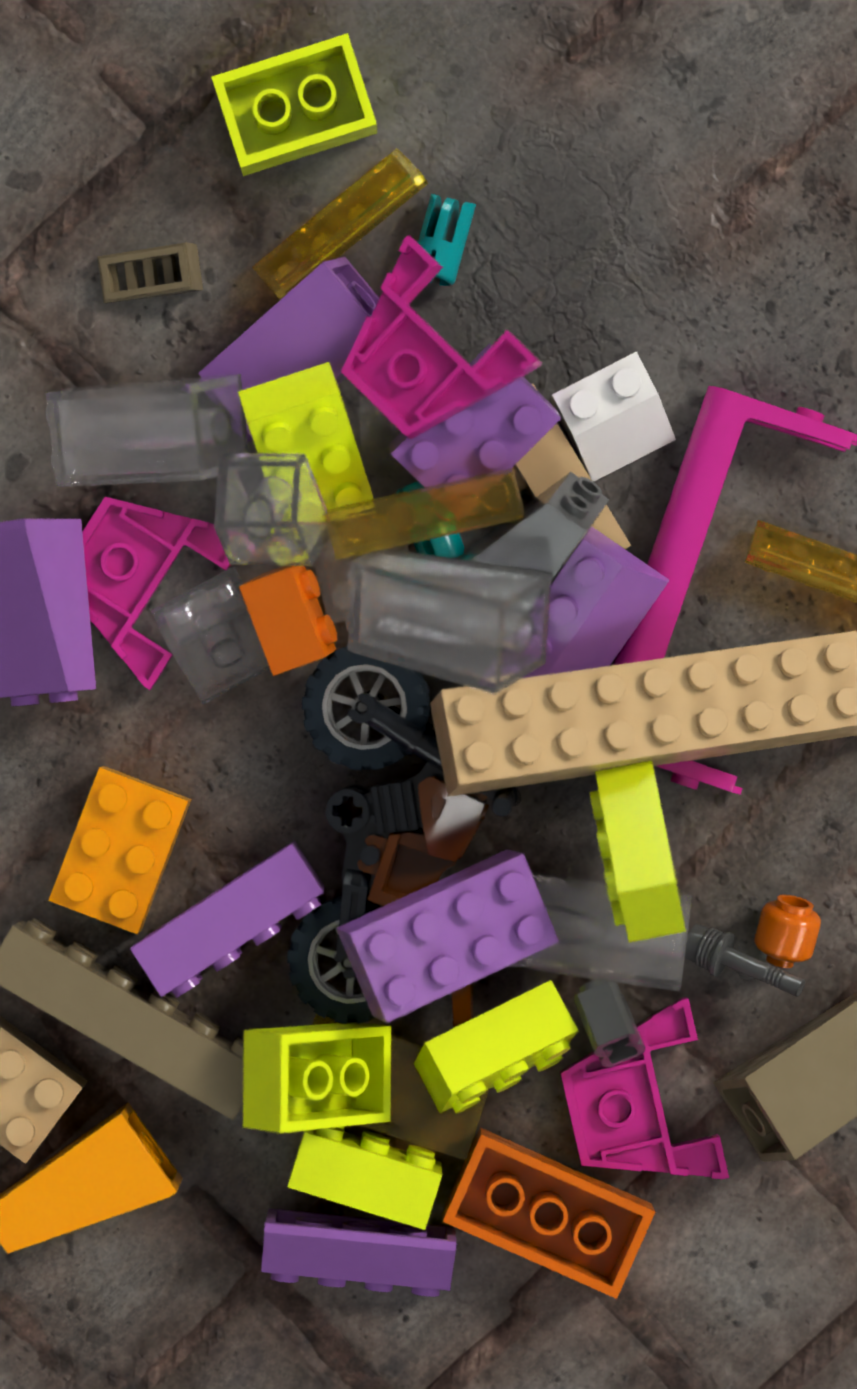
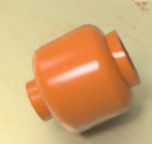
M779 895L777 900L767 902L761 910L754 943L761 952L767 955L766 961L781 968H792L794 962H804L812 957L821 927V919L813 910L814 905L811 902L793 895Z

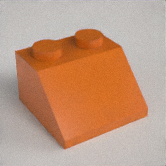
M303 561L270 570L239 586L273 676L325 658L337 650L334 644L337 641L336 628L330 616L327 614L323 615L317 599L320 596L318 581L311 570H306Z

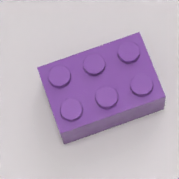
M489 343L469 364L473 367L492 345ZM521 377L413 439L406 437L401 432L389 444L390 454L447 510L460 520L561 417L557 409L524 377Z

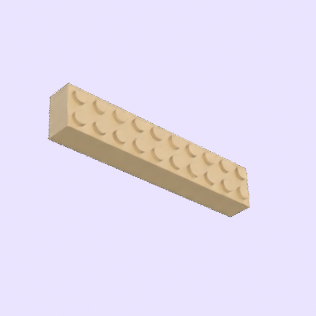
M857 631L441 690L432 700L430 706L447 795L451 797L596 775L595 771L652 760L653 766L857 736Z

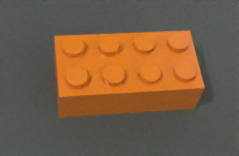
M480 1127L442 1211V1221L617 1299L654 1217L655 1210L651 1203Z

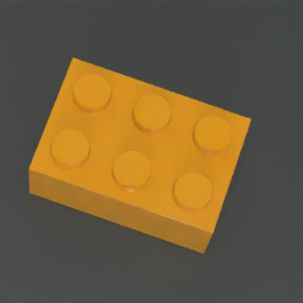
M99 767L48 901L138 935L144 926L192 799L111 768Z

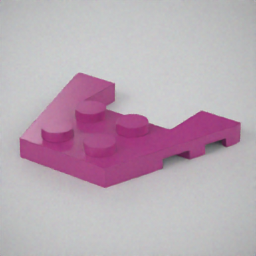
M407 235L398 250L401 254L392 273H387L380 288L383 292L371 317H366L341 373L406 437L413 439L537 369L542 362L512 333L506 331L472 367L410 306L414 298L443 267L416 240Z
M104 497L82 532L90 621L132 670L141 684L151 690L174 654L133 629L139 616L184 546H188L227 571L249 535L241 530Z
M688 997L678 999L636 1025L645 1046V1051L642 1055L613 1067H604L601 1065L599 1057L593 1051L560 1071L581 1166L641 1172L644 1170L683 1176H706L713 1179L729 1178L719 1134L671 1144L650 1052L652 1050L698 1040Z

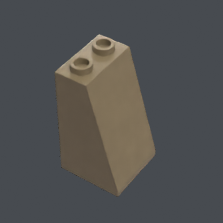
M857 992L713 1082L762 1162L796 1160L857 1117Z

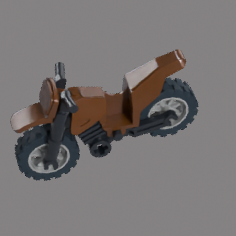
M379 643L353 644L340 648L328 657H325L316 666L317 668L313 674L309 676L305 685V696L302 697L301 703L305 717L303 720L306 731L310 733L313 744L319 751H323L328 756V759L338 765L342 764L354 770H376L389 766L406 755L411 756L412 753L426 762L419 774L408 779L377 783L375 786H371V789L358 784L350 785L332 795L326 805L325 813L332 828L343 834L347 843L342 870V896L322 903L303 918L292 935L287 963H290V981L299 991L298 996L305 1005L308 1003L314 1008L313 1012L323 1018L327 1016L335 1019L334 1022L347 1024L348 1022L365 1023L376 1017L372 1016L363 992L354 993L356 975L339 935L337 949L321 945L325 936L333 929L336 930L337 927L439 881L442 873L447 868L454 866L457 860L462 859L480 825L485 820L489 809L487 798L493 800V812L497 816L502 817L508 815L511 808L517 806L522 799L517 787L448 797L436 732L432 730L433 725L428 723L429 716L431 715L428 684L420 674L421 671L418 666L405 657V654ZM370 671L379 673L380 675L372 689L366 693L357 672ZM475 672L463 674V687L479 685ZM348 676H350L358 697L356 699L335 693L339 684ZM387 678L396 687L400 697L385 699L379 692ZM332 701L352 706L348 715L336 723L332 711ZM395 705H401V709L397 708ZM352 721L361 723L360 741L351 738L341 729ZM370 727L385 737L369 741ZM351 797H353V804L356 807H362V814L351 820L349 811L342 810V804L351 799ZM318 953L334 958L338 965L322 975L318 965ZM341 971L343 972V977L347 979L346 993L337 990L327 982ZM473 983L451 992L454 1028L474 1018Z

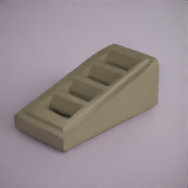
M185 242L97 256L103 301L106 304L203 290L198 248L194 243ZM176 256L179 257L180 272L182 279L181 282H178L175 264ZM155 259H162L165 284H158ZM142 261L146 286L139 288L136 262ZM117 264H124L127 290L120 291Z

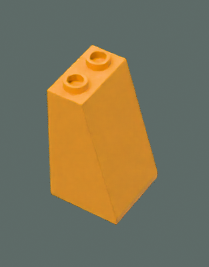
M128 1102L0 1193V1245L8 1254L171 1197L178 1191L183 1178Z

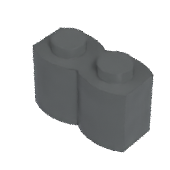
M600 978L581 986L579 989L580 993L574 998V1004L593 1051L599 1057L601 1065L613 1067L642 1055L645 1051L644 1043L618 984L613 981L607 982L605 978Z

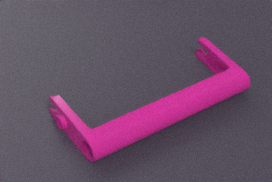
M708 386L647 565L668 578L669 582L620 650L613 665L662 659L665 657L745 422L805 439L841 452H846V449L850 450L851 445H857V434L823 423L825 415L808 408L798 407L796 413L724 388ZM693 760L656 766L673 772L670 779L671 782L697 790L699 782L741 795L743 789L735 786L737 776Z

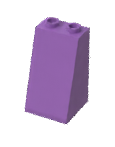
M346 257L322 262L198 373L206 382L203 385L205 392L217 405H225L236 418L233 423L238 432L247 441L253 442L238 391L330 362L337 385L346 379L341 370L366 317H371L378 303L379 296Z
M19 519L0 522V698L10 697L11 706L40 704V694H49L50 703L77 701V691L96 689L81 519Z

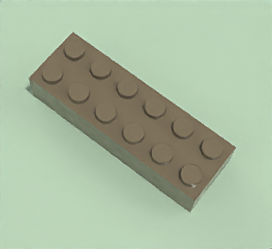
M32 918L31 921L27 922L21 920L11 927L0 946L1 987L234 1121L243 1105L244 1038L237 1036L234 1042L218 1033L221 1026L214 1020L196 1012L193 1018L177 1009L180 1002L169 994L161 997L156 989L152 994L136 985L139 980L137 976L117 965H114L113 969L109 970L95 962L98 957L97 953L75 941L69 946L54 938L57 930L36 918Z

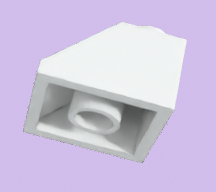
M637 351L552 394L549 399L551 404L557 409L561 417L560 421L581 463L593 482L676 440L659 394Z

